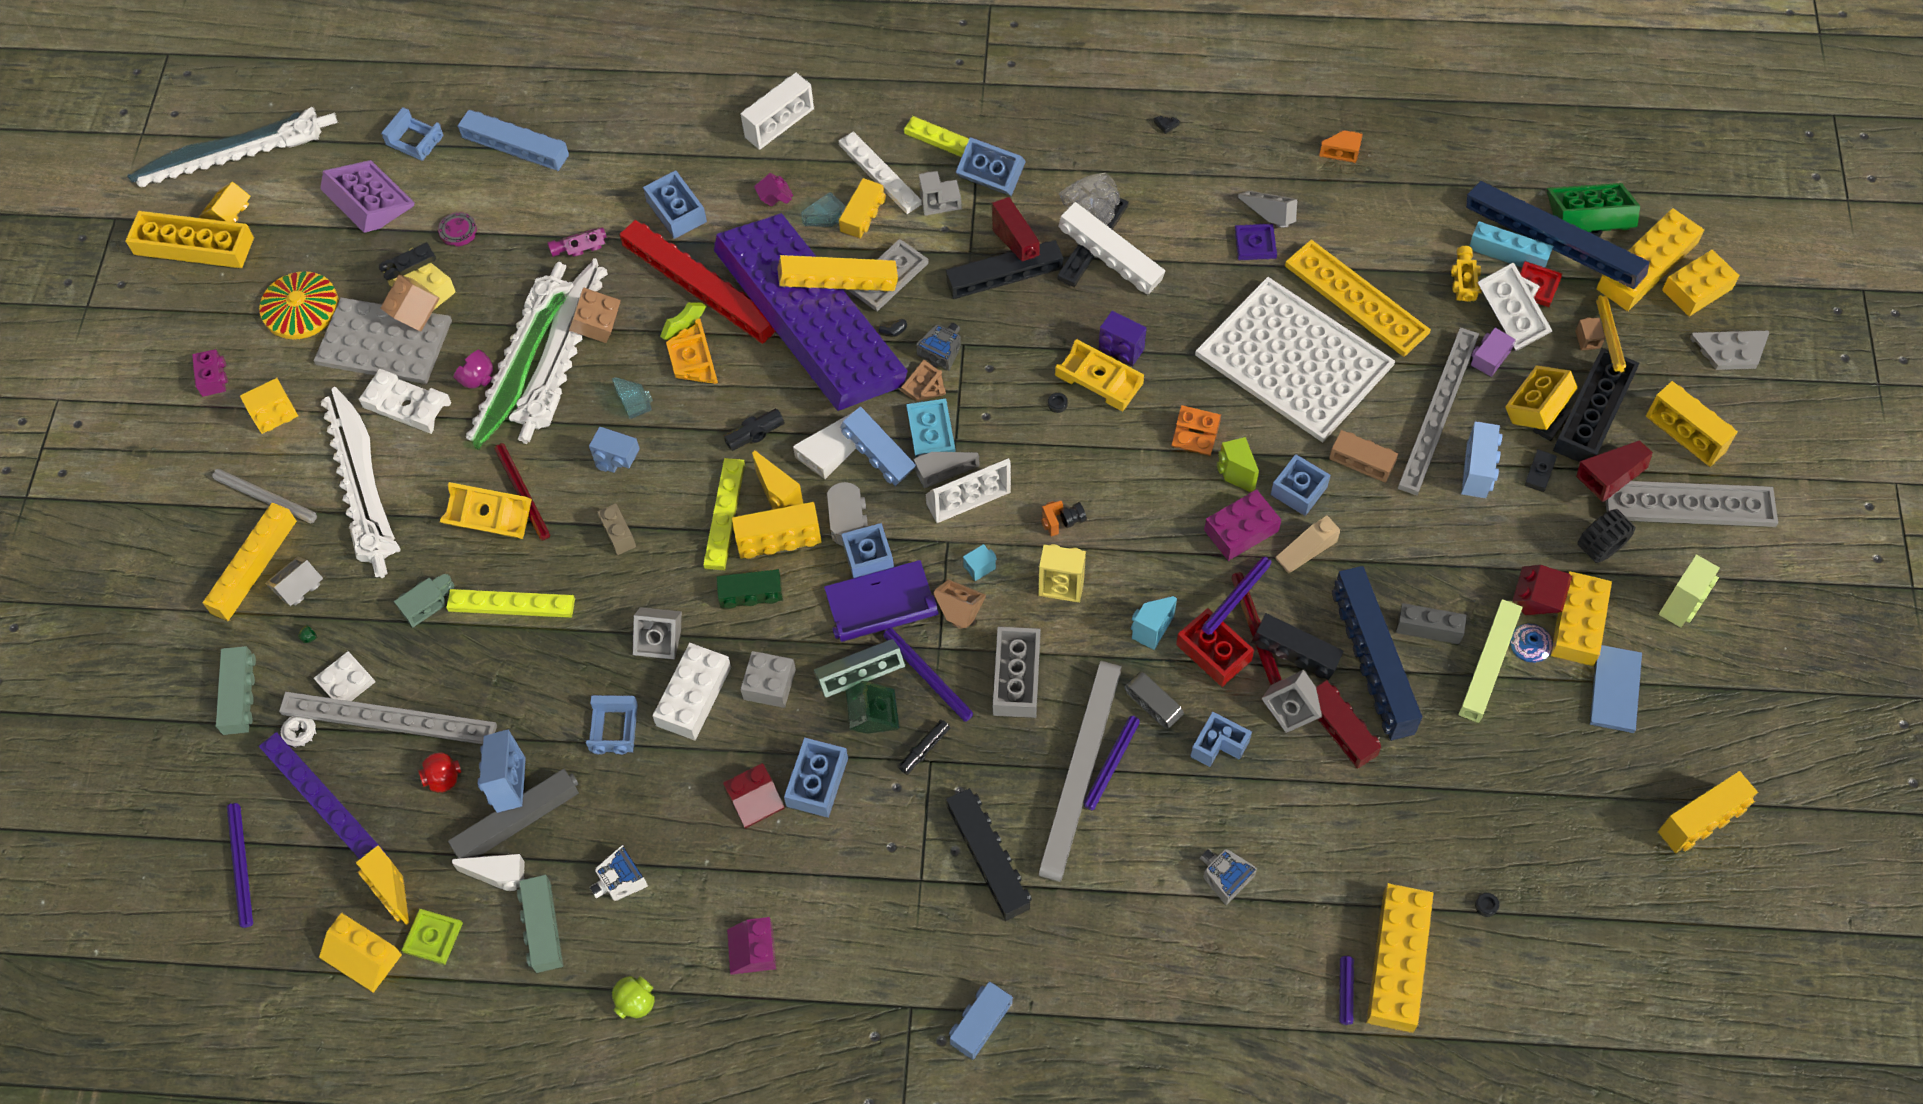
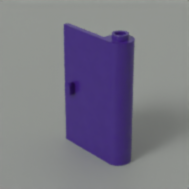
M921 560L824 587L836 625L832 627L835 639H840V642L938 615L934 596L931 595Z

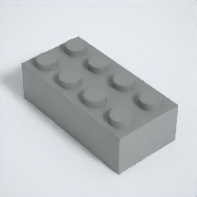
M998 627L993 716L1036 718L1040 629Z

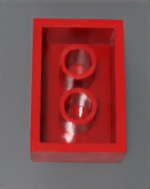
M1207 608L1178 633L1176 645L1214 681L1223 687L1252 661L1254 649L1223 621L1212 634L1208 635L1206 632H1203L1202 627L1213 614Z

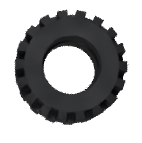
M1613 509L1600 516L1582 533L1578 540V546L1595 563H1599L1608 559L1622 548L1632 537L1636 527L1618 509Z

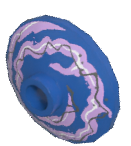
M1528 623L1514 629L1510 646L1518 658L1526 662L1536 663L1549 657L1553 641L1550 634L1544 628Z

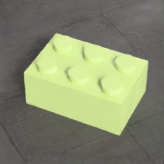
M1696 554L1658 615L1681 628L1686 621L1690 623L1719 579L1716 573L1720 568Z

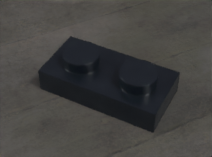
M1564 406L1547 430L1534 428L1533 432L1551 442L1569 417L1572 409Z

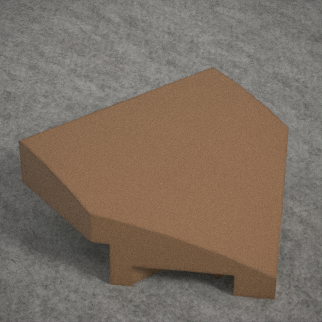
M923 360L901 387L900 391L915 401L943 396L946 394L943 386L942 370L936 369Z

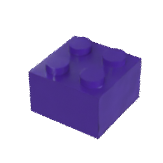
M1111 311L1100 327L1099 350L1124 364L1134 366L1144 351L1147 327Z

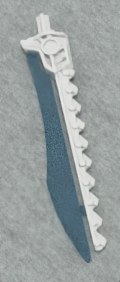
M311 107L302 114L296 112L289 118L243 134L179 148L150 162L133 174H128L127 177L131 182L136 181L139 187H145L149 182L160 183L167 177L177 178L184 172L192 174L198 168L208 169L213 164L223 165L230 159L238 161L242 156H254L258 151L269 152L276 146L294 147L308 143L311 140H318L321 127L338 123L335 113L317 118L314 108Z

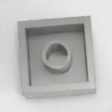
M752 651L741 686L743 700L785 708L796 671L794 660Z

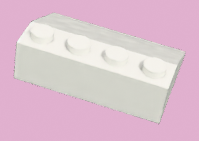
M1009 458L926 494V504L936 523L1011 493V462Z

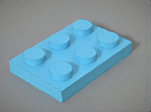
M946 399L906 404L915 458L930 452H956Z

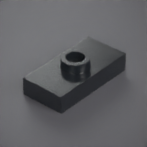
M1537 449L1524 486L1545 492L1557 456Z

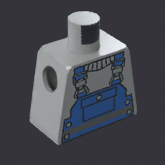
M1207 849L1200 857L1208 866L1204 872V879L1225 905L1255 877L1257 871L1255 866L1228 849H1225L1219 856H1216L1210 849Z

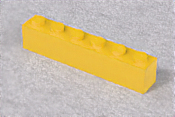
M780 255L777 267L779 286L895 291L898 281L896 261Z
M273 502L270 504L203 601L204 606L212 615L226 621L230 620L297 522L289 509Z

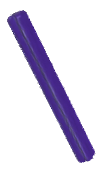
M1131 715L1126 721L1084 801L1085 808L1091 811L1095 809L1139 725L1140 720L1137 717Z

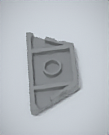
M1769 331L1692 333L1690 339L1692 342L1696 341L1702 348L1700 352L1710 360L1711 365L1716 370L1756 369Z

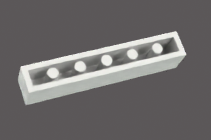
M1075 202L1061 216L1058 227L1064 233L1069 234L1078 244L1083 245L1094 256L1103 260L1108 267L1113 268L1124 279L1133 283L1138 290L1149 295L1162 281L1165 273L1163 268Z

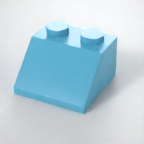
M1172 596L1143 604L1140 610L1137 609L1132 617V621H1134L1131 626V630H1133L1132 639L1155 650L1174 618L1177 598Z

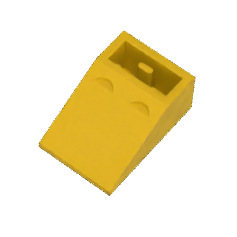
M377 846L356 862L361 869L358 871V874L397 922L402 919L407 925L409 924L403 875L383 850Z

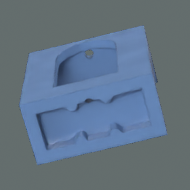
M405 108L399 111L381 133L387 146L421 161L430 154L432 148L443 136L439 123L436 122L432 127L413 119L409 110ZM408 128L425 136L416 148L399 141Z
M591 696V706L593 708L590 740H586L589 751L595 754H604L605 752L626 754L627 752H633L638 707L635 696ZM605 712H626L622 741H602Z

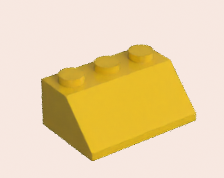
M341 913L326 933L319 958L374 993L402 954L395 946Z

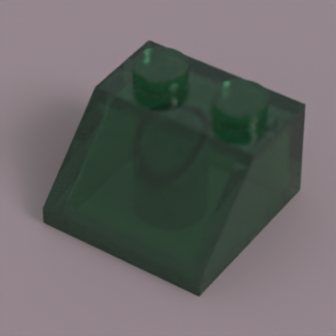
M861 681L846 690L850 730L869 734L899 729L895 689Z

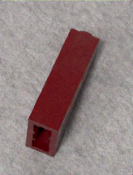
M1007 197L993 202V232L1021 261L1039 256L1040 241L1011 198Z
M1639 440L1580 461L1576 477L1603 502L1649 467L1653 452Z

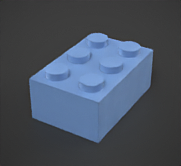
M970 137L956 173L961 178L1012 196L1026 161L1020 155Z
M676 170L643 187L647 203L674 239L707 222L704 207Z
M509 729L484 736L483 746H481L482 760L479 762V789L484 791L489 805H492L497 813L521 807L526 760L524 754Z
M804 738L784 796L786 807L829 818L848 760L847 749Z

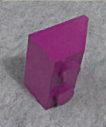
M770 917L748 919L727 929L731 975L776 969L773 925Z

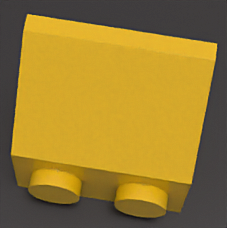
M230 182L218 190L199 215V218L235 223L239 218L236 215L239 211L243 212L249 205L247 201L251 196L234 182Z

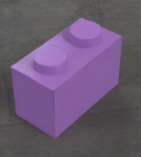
M1494 328L1491 334L1487 333L1484 336L1481 347L1477 346L1471 355L1473 357L1471 366L1492 377L1512 351L1516 339Z

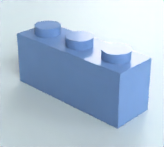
M990 981L986 987L982 986L975 996L977 1000L973 1006L970 1004L967 1006L962 1014L964 1019L959 1025L956 1023L949 1033V1036H951L950 1045L972 1060L977 1056L1013 1003L1011 995Z

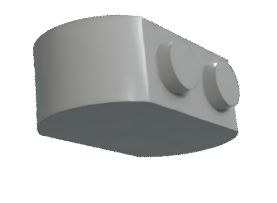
M847 482L838 483L827 492L832 539L842 546L841 534L868 527L867 515L862 514V510L866 509L865 497H861L860 489L857 486Z

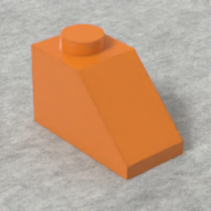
M1342 131L1322 141L1319 156L1356 163L1362 133Z

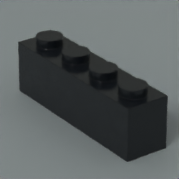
M1267 613L1262 618L1251 641L1260 649L1268 650L1276 654L1277 657L1286 659L1296 664L1299 668L1306 669L1316 676L1327 680L1335 672L1343 654V650Z

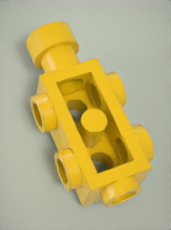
M1461 246L1456 251L1457 260L1451 268V276L1455 277L1452 287L1453 293H1456V300L1476 301L1478 294L1482 292L1478 284L1481 266L1477 265L1476 260H1471L1473 257L1472 248Z

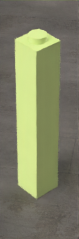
M1502 599L1458 714L1459 716L1477 723L1480 722L1520 616L1522 606Z

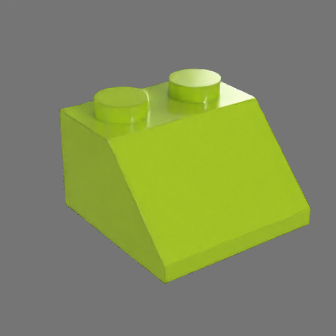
M1246 437L1223 442L1221 451L1218 453V472L1223 474L1225 481L1250 493L1255 491L1259 470Z

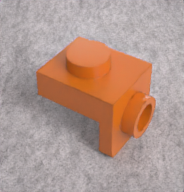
M1053 501L1042 506V525L1045 530L1049 531L1051 537L1059 534V523L1056 516L1060 515L1059 511L1063 508L1062 501Z

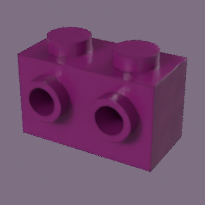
M216 349L192 354L195 386L202 397L226 392L225 384L228 383V379L224 372V367H226L224 357L220 356Z

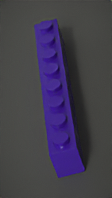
M277 732L259 745L265 755L359 859L379 846Z

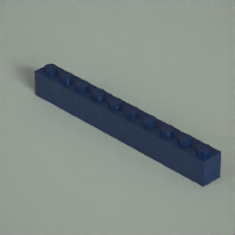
M1480 181L1467 194L1466 208L1525 237L1552 245V250L1632 289H1635L1647 276L1650 261L1509 195L1492 185Z

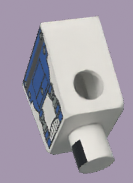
M621 846L595 869L600 881L589 888L596 899L608 891L612 899L616 901L644 889L648 885L624 846Z

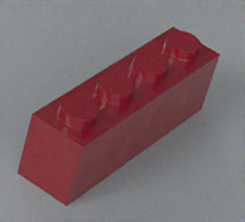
M1328 681L1317 686L1316 690L1322 715L1318 718V721L1354 766L1358 769L1377 757L1381 750L1380 741L1375 735L1370 734L1365 722L1357 718L1353 713L1351 705L1348 702H1344L1340 697L1338 689L1334 685L1331 686Z

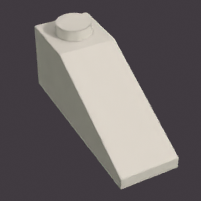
M520 854L453 859L452 861L457 871L506 891L516 890L520 887L519 881L524 880V860Z

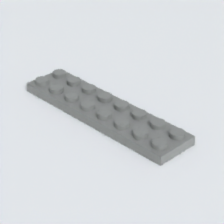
M1630 481L1606 500L1607 512L1618 509L1629 521L1776 527L1778 524L1773 487Z

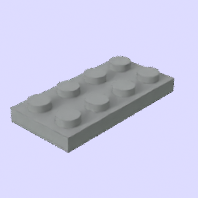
M899 239L877 259L896 261L898 281L895 291L849 289L848 291L875 311H878L928 264V258Z

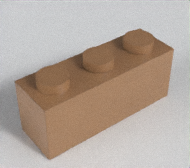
M1341 430L1332 447L1329 459L1386 483L1396 463L1398 453L1389 448L1376 445L1370 440L1357 437L1351 432Z

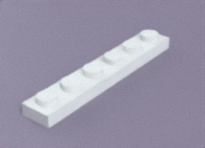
M854 131L839 140V146L876 183L884 186V192L906 214L922 205L921 199Z

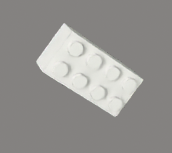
M794 73L780 85L774 87L768 94L759 98L749 108H746L741 113L745 138L760 150L812 111L814 105L811 84L799 74Z
M689 643L653 714L656 726L696 740L731 669L729 657Z

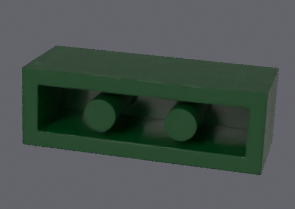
M779 569L716 576L718 600L721 608L731 609L742 605L754 606L759 603L774 604L778 601H783Z

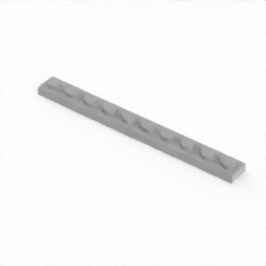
M1460 327L1398 486L1399 490L1418 495L1479 333Z
M285 692L279 711L282 715L478 744H483L484 736L495 733L497 728L496 722Z

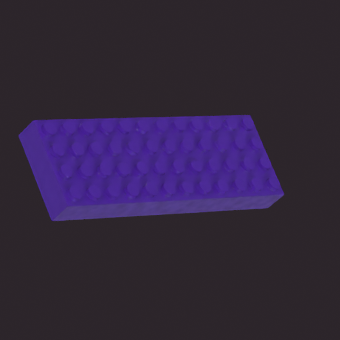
M782 213L716 234L714 252L837 411L898 389L904 385L907 369L843 289L779 286L777 267L780 255L816 257Z

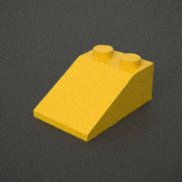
M754 450L752 455L756 474L772 508L771 510L803 504L800 484Z

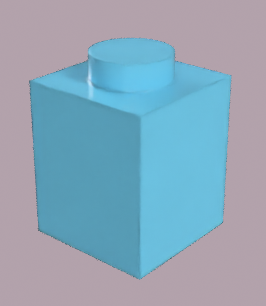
M983 544L963 556V566L974 581H977L996 569L997 558L991 549L988 550Z

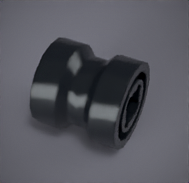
M1080 502L1073 504L1070 508L1065 507L1059 511L1066 528L1074 526V523L1087 521L1085 510Z

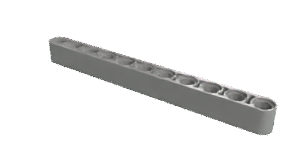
M1100 661L1041 863L1040 877L1058 882L1062 880L1122 669L1120 665Z

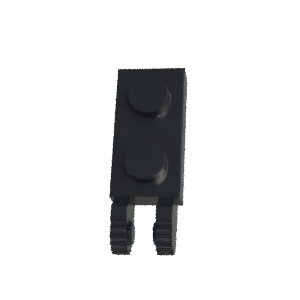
M426 242L392 258V260H385L378 267L381 272H385L383 275L386 280H392L397 278L398 275L404 276L435 261L436 257Z

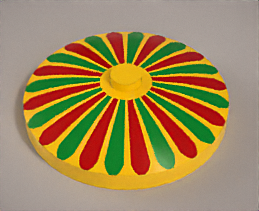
M295 272L279 278L267 288L260 301V316L265 326L273 334L285 339H303L321 332L330 324L339 303V298L333 284L324 276L314 272Z

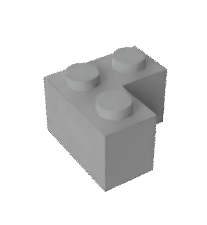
M938 171L919 174L920 199L924 216L961 209V196L957 180L940 183Z

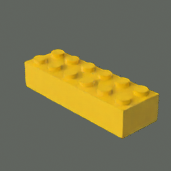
M1672 208L1628 250L1650 261L1647 276L1639 285L1632 289L1602 275L1596 289L1623 309L1629 311L1698 244L1704 229Z
M138 211L127 236L126 243L134 255L242 268L254 236L248 225L243 223Z
M1387 884L1383 892L1367 1024L1411 1033L1417 1028L1434 892Z

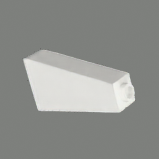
M851 414L796 444L793 447L795 458L823 479H826L856 449L855 443L851 439H847L842 434V429L840 428L842 422Z

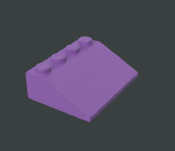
M371 160L323 171L320 189L363 232L382 228L415 204Z

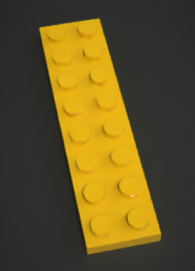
M1312 239L1285 263V267L1403 357L1430 334V328Z

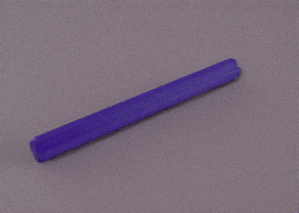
M1264 556L1258 561L1204 623L1202 627L1203 632L1210 635L1215 631L1267 571L1272 563L1271 559Z
M893 628L886 630L884 638L887 641L891 639L895 641L900 648L902 657L965 722L971 719L973 712Z
M233 803L227 806L238 918L239 925L242 928H247L253 925L241 808L238 803Z

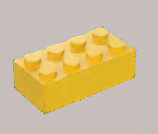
M1673 381L1656 395L1646 415L1649 420L1709 467L1726 453L1738 433L1732 425L1726 423L1715 412L1709 410L1698 399L1691 396Z
M814 502L732 518L741 559H751L763 554L771 555L783 550L792 551L799 547H812L822 543Z
M1569 571L1568 574H1571L1572 580L1563 612L1558 613L1550 656L1594 666L1600 656L1612 581Z
M1739 771L1672 814L1659 829L1658 833L1675 853L1681 849L1687 851L1696 844L1695 842L1698 839H1706L1713 833L1715 828L1721 829L1730 822L1729 819L1732 817L1738 818L1744 814L1747 808L1755 802L1753 798L1758 792Z

